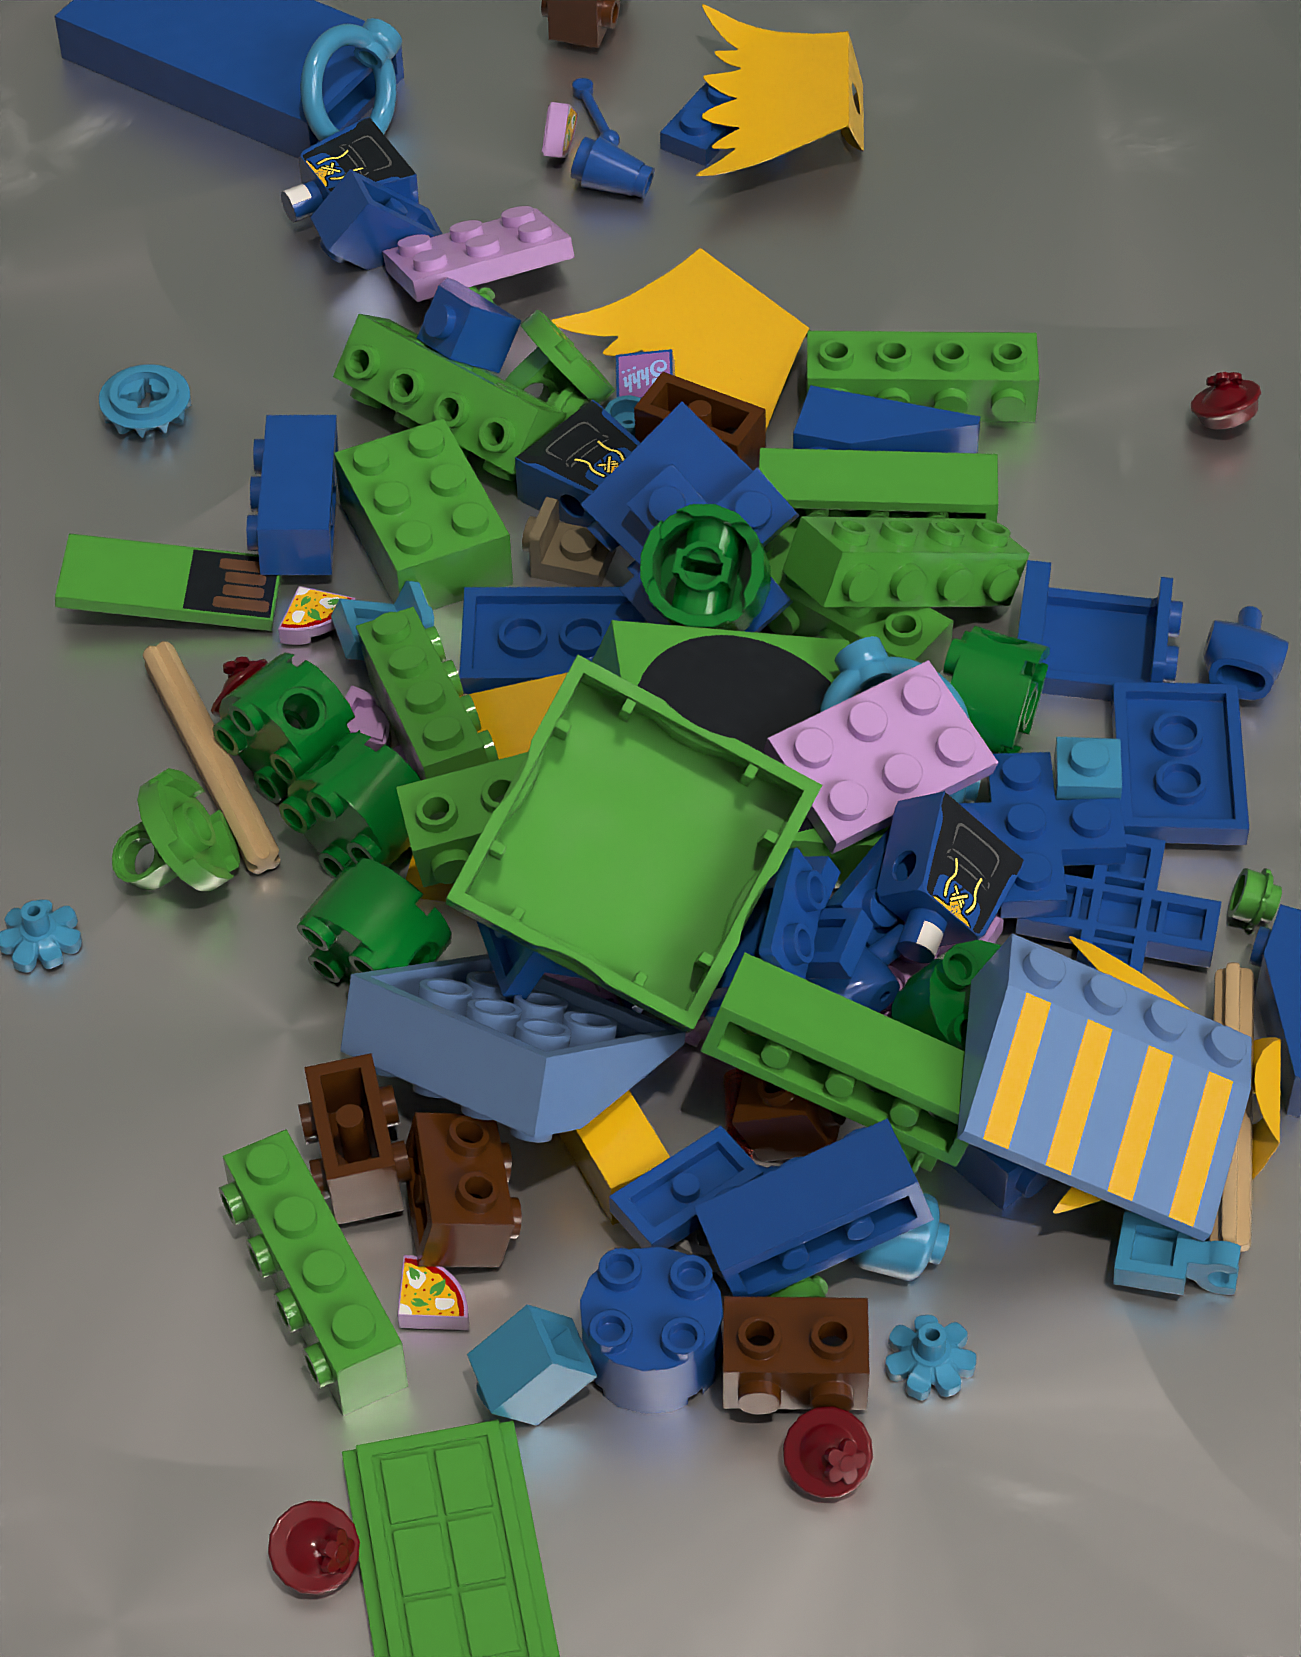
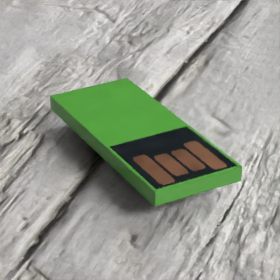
M69 533L55 594V607L272 631L281 575H260L258 554Z

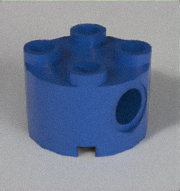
M663 1247L615 1248L608 1251L600 1259L598 1269L589 1277L580 1299L582 1342L597 1374L594 1381L603 1389V1396L617 1407L641 1414L667 1413L678 1410L688 1405V1397L697 1394L702 1388L703 1394L715 1382L723 1360L721 1331L723 1321L721 1291L713 1279L712 1268L700 1256L687 1255Z

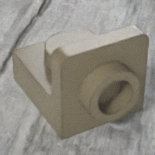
M546 497L538 516H530L523 532L522 549L530 553L532 578L574 587L602 586L616 549L613 553L609 551L587 527L560 522L558 499Z

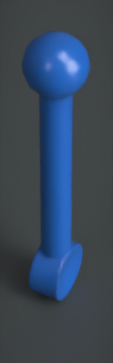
M587 78L576 79L572 83L573 96L583 99L601 134L600 136L618 147L620 143L619 134L614 130H610L592 96L593 82Z

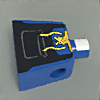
M370 117L361 119L303 150L298 157L302 184L281 192L284 210L293 223L312 216L350 169L419 203L417 174Z
M591 400L515 457L518 500L540 511L546 497L558 499L560 521L588 527L594 521V518L580 504L631 454L640 442L600 404Z
M945 791L897 802L876 890L879 901L905 922L897 943V950L904 957L919 963H930L933 961L941 946L979 940L983 937L1025 862Z

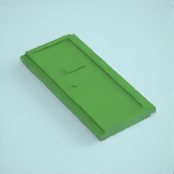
M499 1419L360 1444L356 1445V1449L342 1451L352 1519L360 1540L359 1562L375 1657H560L513 1420L499 1423Z

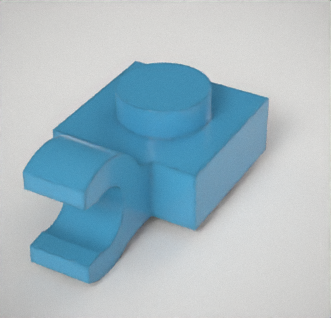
M1124 1211L1114 1266L1113 1284L1184 1295L1186 1278L1196 1281L1198 1285L1207 1291L1222 1295H1232L1236 1291L1241 1246L1228 1241L1203 1242L1195 1240L1189 1235L1139 1214Z

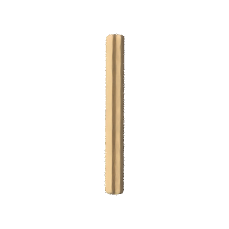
M162 641L157 646H148L143 652L145 668L218 810H221L235 837L238 851L248 870L254 874H261L267 869H275L280 863L279 848L231 755L217 742L212 730L214 723L176 649L167 641Z
M1231 962L1227 963L1226 968L1217 970L1214 976L1213 1021L1252 1037L1251 1091L1209 1241L1232 1242L1240 1245V1252L1248 1251L1251 1247L1254 974L1251 969L1242 968L1239 963Z

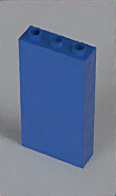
M73 0L54 16L63 59L295 158H298L303 150L320 142L307 123L300 93L302 69L311 46L322 33L331 27L340 24L363 26L365 23L362 19L315 0ZM402 45L391 59L395 70L396 85L404 78ZM343 46L335 51L330 57L323 75L322 96L325 110L332 124L340 131L358 122L373 108L375 101L373 70L356 58L354 54L356 47Z

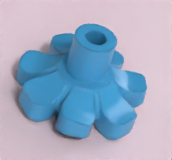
M49 900L30 901L24 904L21 909H11L4 919L7 929L0 931V951L6 955L13 954L12 962L14 968L24 973L33 971L38 959H40L41 964L46 969L61 965L64 961L62 952L75 954L82 945L80 931L73 929L78 922L75 911L70 906H62L53 912V905Z
M921 1315L916 1317L915 1332L904 1325H897L890 1333L888 1344L896 1353L886 1357L885 1370L888 1378L894 1382L903 1381L908 1378L906 1393L913 1398L922 1401L927 1399L932 1385H935L937 1392L941 1396L949 1397L961 1390L960 1377L969 1378L974 1375L976 1353L962 1349L968 1340L967 1330L962 1325L953 1322L944 1328L938 1323L935 1316Z

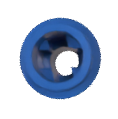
M601 136L596 140L584 137L572 164L571 178L581 181L582 188L637 196L644 199L650 189L655 168L645 165L644 162Z

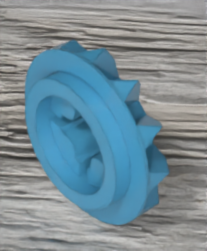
M137 365L119 371L105 382L99 393V406L104 422L114 424L120 435L135 429L141 438L145 436L148 430L153 429L166 434L169 422H184L185 409L192 406L190 388L186 379L177 371L161 365ZM146 393H150L153 401L149 403V407L138 408L142 404V400L146 398Z

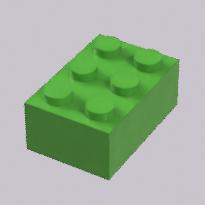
M444 418L334 452L340 504L393 604L406 581L420 583L427 604L432 610L463 601L464 587H506L513 584L510 534Z

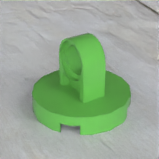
M537 309L521 323L523 330L538 347L509 374L505 381L522 390L529 385L542 383L543 390L538 398L544 402H547L554 391L562 392L569 385L577 387L589 400H594L600 405H603L608 400L607 398L615 391L614 387L543 312Z
M168 768L140 786L137 801L142 821L127 830L118 839L113 849L112 866L118 878L143 890H155L179 877L196 890L211 892L234 877L230 872L238 868L240 864L235 837L221 810L219 809L212 815H209L205 807L196 798L205 792L197 781L182 771ZM152 843L155 853L153 862L145 872L137 874L135 871L136 856L145 845Z

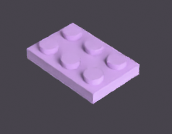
M518 206L507 209L501 213L502 218L485 223L478 220L459 222L449 228V233L431 238L428 235L422 234L408 236L398 241V247L382 251L386 271L417 302L433 298L438 285L446 278L454 279L469 288L575 258L571 236L537 208L533 209L530 206Z
M929 660L769 737L763 749L767 756L822 784L807 817L831 854L890 826L898 801L943 791L951 795L993 774L998 764V761Z

